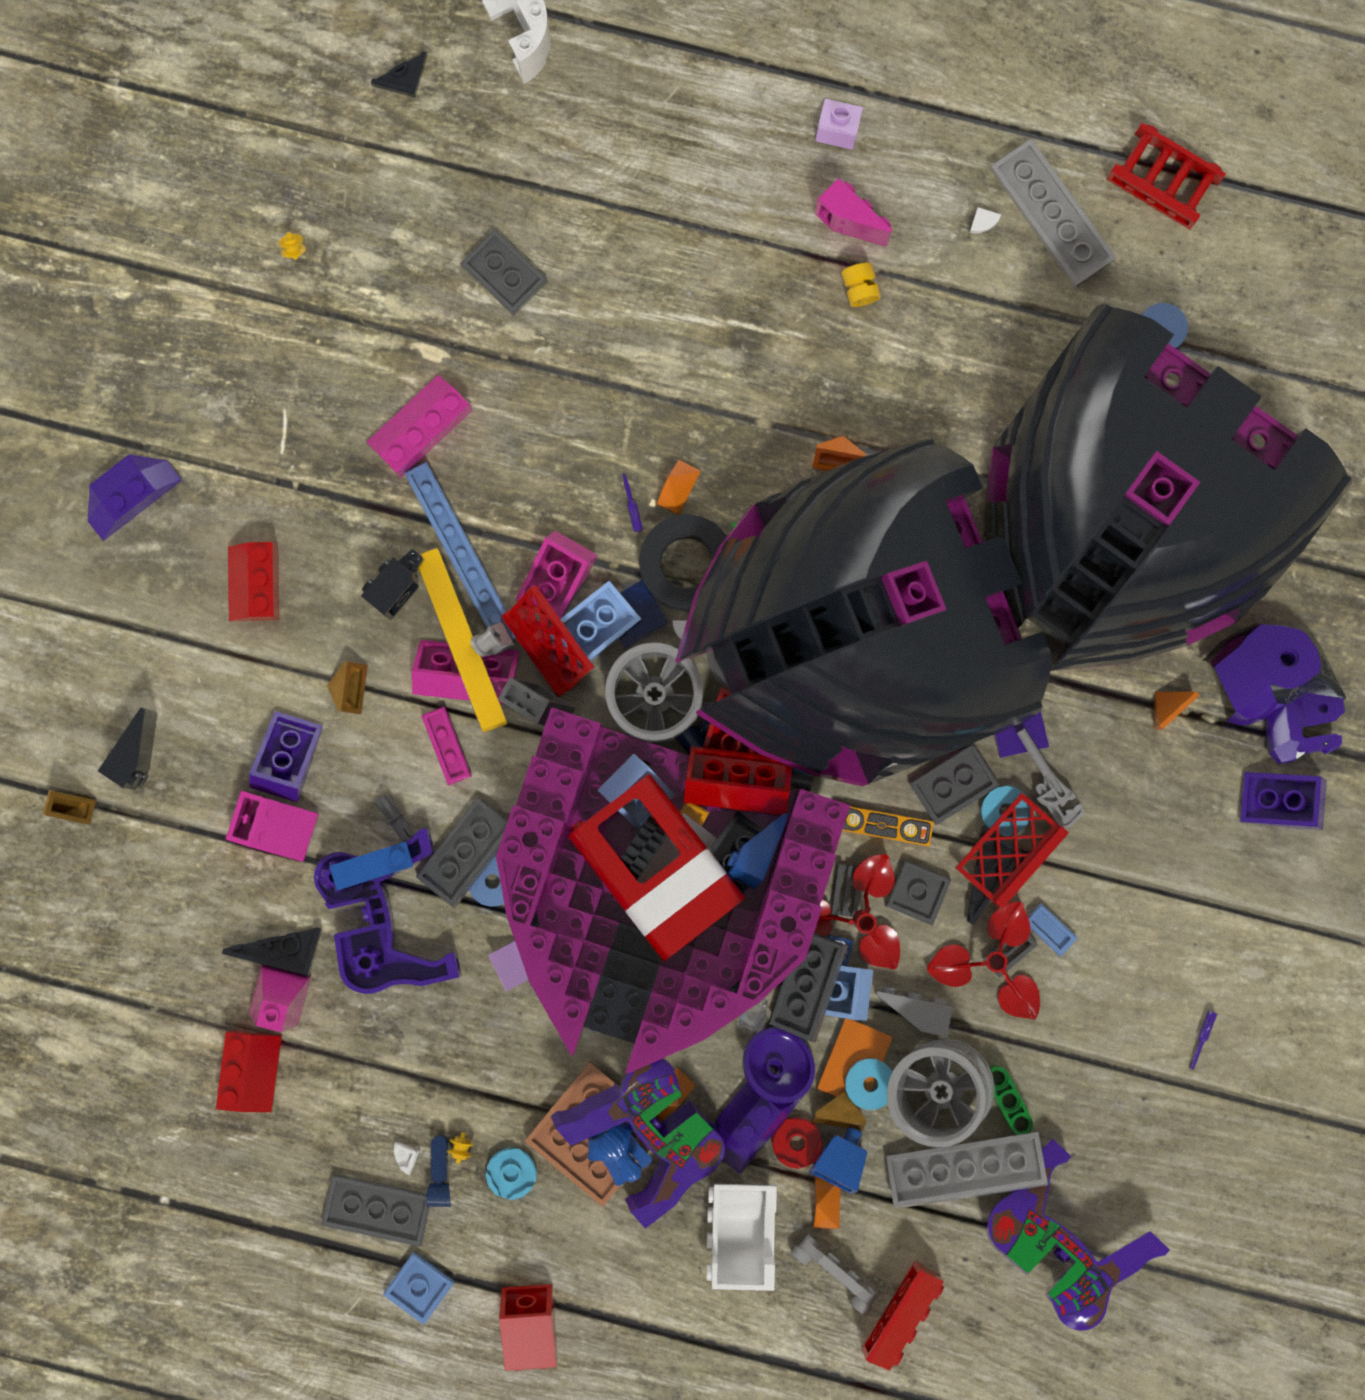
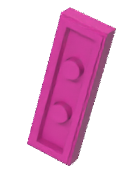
M444 706L421 715L447 785L450 786L472 777L446 707Z

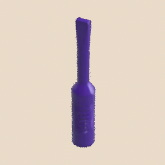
M624 473L622 475L629 501L627 507L633 531L640 532L643 531L637 503L633 501L630 486Z
M1207 1011L1202 1029L1198 1035L1199 1043L1189 1067L1190 1069L1194 1070L1203 1044L1209 1039L1218 1015L1217 1013Z

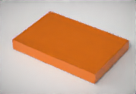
M844 1018L817 1089L836 1097L844 1091L846 1092L845 1077L852 1065L865 1058H876L883 1062L893 1037L852 1019ZM866 1078L863 1082L864 1089L871 1091L876 1078Z

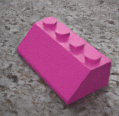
M437 375L366 443L402 478L406 471L418 463L472 412V408L448 382Z
M420 640L412 669V694L470 701L448 643ZM507 649L497 655L492 654L481 657L497 699L500 697L509 678L517 679L519 650Z

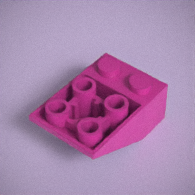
M838 178L818 198L815 215L834 232L886 247L892 233L890 222L883 216L879 217L873 211V206L866 199L863 198L861 200L855 194L856 191L847 181L843 182Z
M241 791L226 840L304 862L319 814L247 791Z

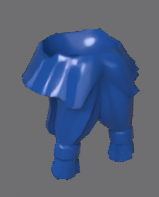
M623 1122L588 1139L587 1158L590 1161H602L608 1168L616 1186L622 1185L626 1181L632 1183L639 1179L642 1168L647 1167L652 1161V1157L640 1147L637 1140L631 1135L632 1126L630 1122Z

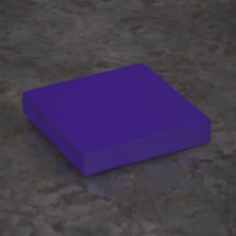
M1041 710L1029 721L994 734L999 758L1028 752L1016 734L1023 728L1026 729L1038 749L1049 747Z

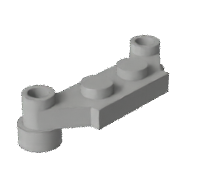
M807 1235L799 1246L796 1245L790 1253L805 1266L813 1258L855 1294L849 1304L866 1316L871 1310L870 1305L879 1294L868 1285L864 1288L858 1283L861 1279L850 1269L845 1273L838 1267L841 1262L830 1252L825 1256L817 1249L820 1244L810 1235Z

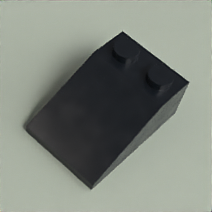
M140 707L98 769V772L122 788L136 790L137 787L141 788L148 779L147 773L151 765L158 713Z
M737 811L709 848V851L728 874L730 866L727 863L732 852H738L744 844L763 829ZM731 878L740 891L744 893L748 886Z

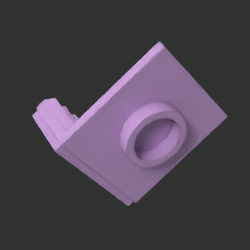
M825 99L816 133V142L852 150L863 107Z
M515 941L488 955L506 991L528 980Z

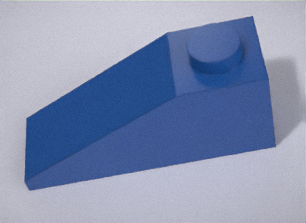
M784 813L744 844L738 852H732L727 863L730 866L728 875L731 878L753 889L764 880L788 820V814Z
M403 842L329 867L337 891L413 867L407 844Z

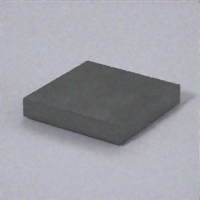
M904 860L885 906L933 926L952 879Z

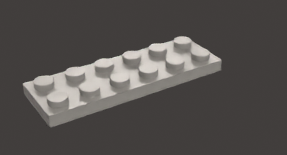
M1032 139L991 165V172L1074 288L1116 260L1117 257Z
M1038 1132L886 1156L895 1209L1048 1185Z

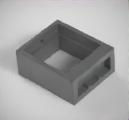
M511 677L498 698L499 701L536 724L544 726L546 725L551 707L573 714L576 708L538 684Z

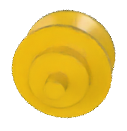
M287 232L279 240V246L283 248L281 251L282 256L297 260L306 251V247L301 244L303 237L299 234Z
M461 1132V1136H455V1139L449 1140L454 1146L447 1153L452 1154L451 1157L456 1159L455 1163L460 1164L461 1160L472 1157L468 1149L474 1146L475 1143L470 1142V1138L466 1137V1133Z

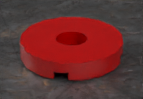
M787 1118L773 1134L772 1147L774 1154L782 1164L789 1168L801 1169L813 1164L822 1151L823 1141L821 1133L816 1125L806 1118ZM794 1136H801L804 1139V1146L799 1150H795L790 1146V1140Z

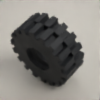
M650 816L620 858L636 880H638L667 837L655 819Z

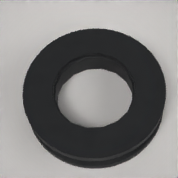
M691 514L676 515L657 524L646 536L639 557L642 581L651 596L668 608L678 611H690L699 585L683 588L675 586L667 580L661 567L663 552L671 543L679 539L690 538L698 540L705 545L713 560L721 543L727 537L724 531L709 519Z

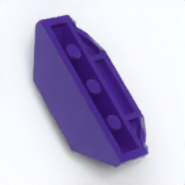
M129 454L89 485L87 521L99 537L105 541L180 483L182 479L167 460Z
M747 1081L715 1120L716 1128L725 1145L723 1160L741 1175L803 1096L791 1103L779 1104L770 1102L758 1095Z

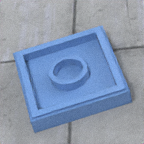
M414 1251L383 1295L425 1325L455 1281Z

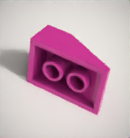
M554 531L545 537L515 600L518 602L531 587L536 585L561 619L589 575L598 555L561 533ZM533 597L534 605L538 606V603Z

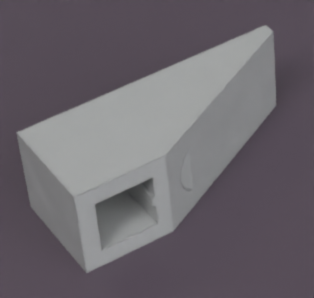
M884 986L882 991L875 990L877 996L921 1032L947 1037L953 1009L952 1006L946 1005L947 1000L932 997V1001L922 1000L921 994L907 992V996L898 995L897 989Z

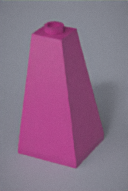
M261 965L249 1010L255 1025L278 1032L298 1026L311 976Z

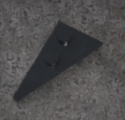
M983 825L981 827L979 839L989 829L987 826ZM995 832L989 838L996 837ZM996 840L985 841L982 845L983 856L997 855ZM1000 840L1001 855L1015 854L1014 846L1006 840ZM1018 849V854H1024ZM1015 857L1001 858L1002 873H1011L1015 867ZM997 858L983 859L984 874L998 873ZM976 859L974 875L980 874L979 859ZM1008 875L1002 876V882L1008 877ZM998 876L984 877L985 888L993 894L999 887ZM974 877L981 884L980 877ZM973 884L967 915V922L971 925H974L991 901Z
M317 927L312 930L298 933L293 932L284 936L270 937L247 944L233 945L224 948L222 954L309 976L322 929Z

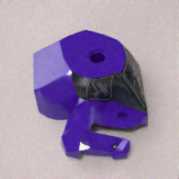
M1254 623L1229 635L1202 660L1214 666L1235 709V714L1227 722L1237 725H1251L1265 720L1268 754L1278 764L1292 763L1305 754L1321 751L1327 754L1341 746L1342 735L1329 734L1305 738L1302 735L1303 727L1336 721L1345 712L1344 700L1346 696L1320 643L1314 637L1299 629Z

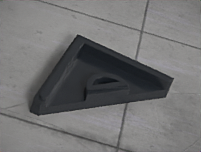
M423 51L419 56L397 65L379 78L372 79L371 85L415 98L427 60V52Z

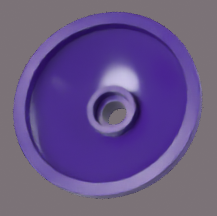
M768 1028L754 1035L744 1049L742 1064L745 1077L752 1089L762 1098L779 1104L791 1103L800 1099L811 1088L815 1077V1062L809 1047L800 1037L779 1028ZM770 1067L775 1070V1074L771 1073Z

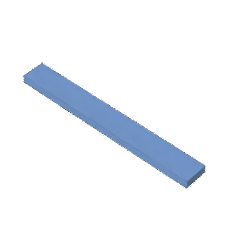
M425 461L406 471L405 475L486 628L502 622L511 639H515L516 637L501 618L506 610L428 463Z

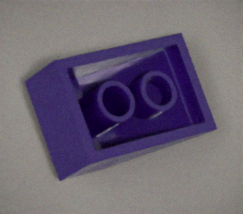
M275 711L249 773V788L298 802L309 773L323 725Z
M1244 772L1240 822L1295 829L1323 830L1327 780L1322 776Z

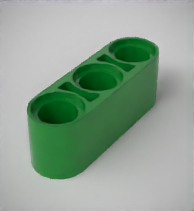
M990 1065L992 1073L997 1070L1002 1073L1001 1081L994 1084V1101L1008 1128L1017 1135L1030 1133L1033 1129V1120L1009 1073L998 1065ZM1010 1093L1014 1097V1102L1006 1107L1003 1105L1002 1099L1006 1094ZM1018 1117H1024L1026 1120L1025 1126L1022 1129H1016L1014 1121Z

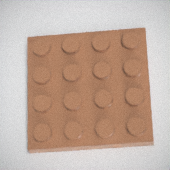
M590 1061L530 1133L525 1142L600 1206L604 1207L621 1185H615L613 1177L602 1161H590L587 1158L588 1139L571 1146L556 1130L551 1115L556 1111L571 1109L586 1098L607 1090L616 1083ZM632 1128L631 1135L637 1140L640 1147L648 1153L650 1149L642 1142Z

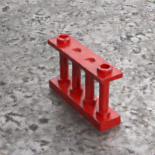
M1141 123L1134 134L1140 138L1124 165L1115 164L1106 180L1191 230L1201 216L1195 208L1210 184L1213 182L1219 185L1226 173L1217 164L1208 163L1160 134L1154 126ZM1148 144L1160 150L1161 153L1146 177L1141 179L1133 174L1132 170ZM1171 157L1180 162L1182 166L1167 190L1161 191L1153 183L1168 158ZM1193 170L1203 176L1188 203L1183 204L1175 199V194L1189 171Z

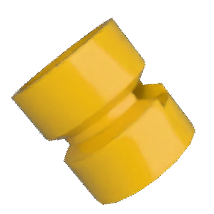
M872 263L856 264L841 272L844 285L849 288L847 296L851 307L865 306L881 298L878 284L873 282L876 276Z

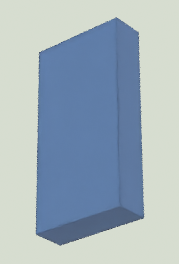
M1041 903L1028 915L1031 930L1059 957L1078 939Z

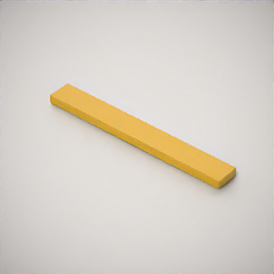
M438 548L420 554L425 560L419 568V572L481 730L484 733L507 725L482 658L471 645V638L473 636Z

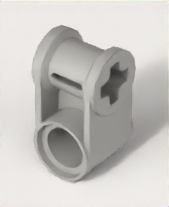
M502 622L489 626L482 634L471 638L473 649L481 657L492 654L497 655L514 645Z

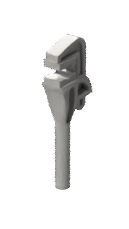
M1023 728L1016 734L1043 775L1044 784L1038 783L1034 787L1038 794L1034 799L1046 807L1053 820L1059 826L1070 828L1085 811L1082 805L1077 803L1072 808L1063 810L1064 815L1062 814L1057 805L1062 807L1068 800H1073L1076 796L1051 771L1028 732Z

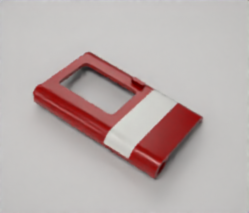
M651 774L644 777L583 823L582 820H579L569 828L571 832L568 835L569 839L664 962L746 899ZM633 799L641 801L680 853L678 858L645 883H639L598 830V826Z

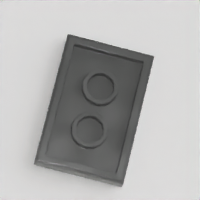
M495 229L460 263L512 316L548 282Z
M973 743L909 782V785L935 826L1000 786Z

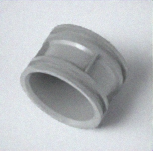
M663 643L641 644L622 654L612 666L606 681V702L614 721L627 735L654 744L669 742L689 729L698 717L696 711L701 709L703 698L701 676L690 658L676 663L677 648ZM654 657L667 659L660 677H649L642 660ZM624 672L639 684L636 694L616 696L617 686ZM686 672L693 687V695L673 694V688L670 684ZM656 688L658 693H662V697H658V701H652V697L647 696L648 692L652 693L651 689ZM641 707L644 711L648 712L645 729L643 730L632 725L624 716ZM671 707L685 715L678 724L665 729L661 712Z
M949 1038L930 1040L910 1052L893 1070L887 1087L889 1111L899 1129L915 1142L930 1147L952 1146L968 1138L987 1116L994 1099V1079L986 1060L970 1045ZM930 1056L936 1072L927 1078L918 1071L911 1069L915 1061ZM951 1060L960 1064L966 1072L959 1077L950 1072ZM942 1085L947 1087L944 1095L940 1093ZM976 1089L977 1106L975 1111L960 1100L963 1090ZM907 1090L925 1091L929 1101L916 1112L909 1101ZM950 1108L957 1126L942 1127L934 1125L939 1109Z

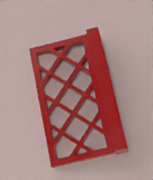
M536 585L531 587L510 610L501 616L558 697L577 687L580 681L595 668ZM533 597L538 603V606L534 605ZM535 613L539 614L540 621L536 620ZM548 618L551 621L552 626H549ZM550 634L554 635L555 642L551 641ZM562 639L566 642L567 647L563 646ZM565 654L569 656V662L565 661ZM577 660L581 663L583 668L578 667Z
M1021 792L957 864L955 869L989 898L997 908L1003 909L1069 832L1062 826H1059ZM1021 801L1029 806L1030 818H1016L1015 807ZM1012 812V819H1006ZM1034 812L1037 813L1040 817H1034ZM1030 820L1031 835L1017 836L1016 821ZM1034 820H1044L1051 828L1045 835H1035ZM1012 821L1013 836L999 837L1000 824ZM995 831V836H996V837H994V838H989V837L993 834V832ZM1031 838L1032 850L1028 854H1018V839ZM1035 838H1041L1036 844ZM1014 839L1015 854L1001 855L1000 840ZM996 840L997 855L983 856L982 845L985 841ZM979 849V856L972 857ZM1015 857V869L1011 873H1002L1001 858ZM1019 857H1024V859L1019 863ZM997 858L998 873L984 874L983 859ZM979 859L980 874L970 875L963 867L969 860ZM1007 875H1009V876L1002 882V876H1007ZM998 876L999 887L993 894L985 888L984 877ZM974 877H980L981 884Z

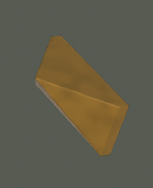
M345 661L327 684L338 711L361 715L368 665Z
M49 790L42 815L90 825L96 800Z
M845 1091L816 1111L813 1117V1123L847 1129L850 1127L859 1131L864 1130L867 1121Z

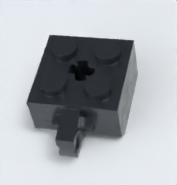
M413 549L399 561L394 557L390 561L387 559L378 569L379 575L374 580L370 579L363 586L361 597L391 621L419 588L418 578L415 575L425 559Z

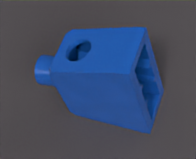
M849 1127L844 1138L837 1135L833 1136L810 1168L809 1173L851 1195L857 1192L867 1157V1151L857 1146L862 1133Z

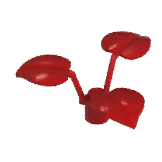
M887 854L870 856L859 863L854 870L852 883L855 889L865 891L863 895L865 908L856 911L853 918L849 919L830 915L831 907L822 899L820 905L822 910L814 932L825 937L829 935L833 929L831 920L854 925L860 932L868 934L862 937L859 943V953L862 959L873 966L896 970L900 960L899 938L896 932L888 925L881 924L876 927L877 921L870 913L871 907L869 906L868 898L869 894L875 898L884 897L889 894L894 886V871Z
M1022 902L1006 904L1003 909H998L991 915L987 925L988 934L992 939L1000 940L997 952L988 954L985 961L969 963L970 955L968 951L960 945L954 944L940 949L927 965L928 973L935 980L951 987L964 986L971 981L972 972L970 967L986 966L992 972H1001L1008 984L1001 987L998 993V1003L1001 1009L1014 1017L1032 1020L1038 1017L1040 994L1037 985L1026 975H1018L1011 981L1005 970L1007 958L1002 953L1004 943L1012 947L1020 946L1026 942L1030 935V921Z

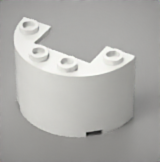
M481 0L491 21L512 10L514 11L524 33L508 40L516 56L512 61L523 84L529 82L544 67L551 47L549 23L544 0Z
M714 1184V1187H709L708 1203H713V1207H708V1223H712V1233L707 1232V1248H712V1265H707V1281H712V1289L774 1291V1231L777 1185Z

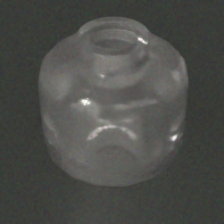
M764 998L735 1019L737 1021L736 1026L749 1034L762 1031L771 1016V1009L767 1006L768 1001Z

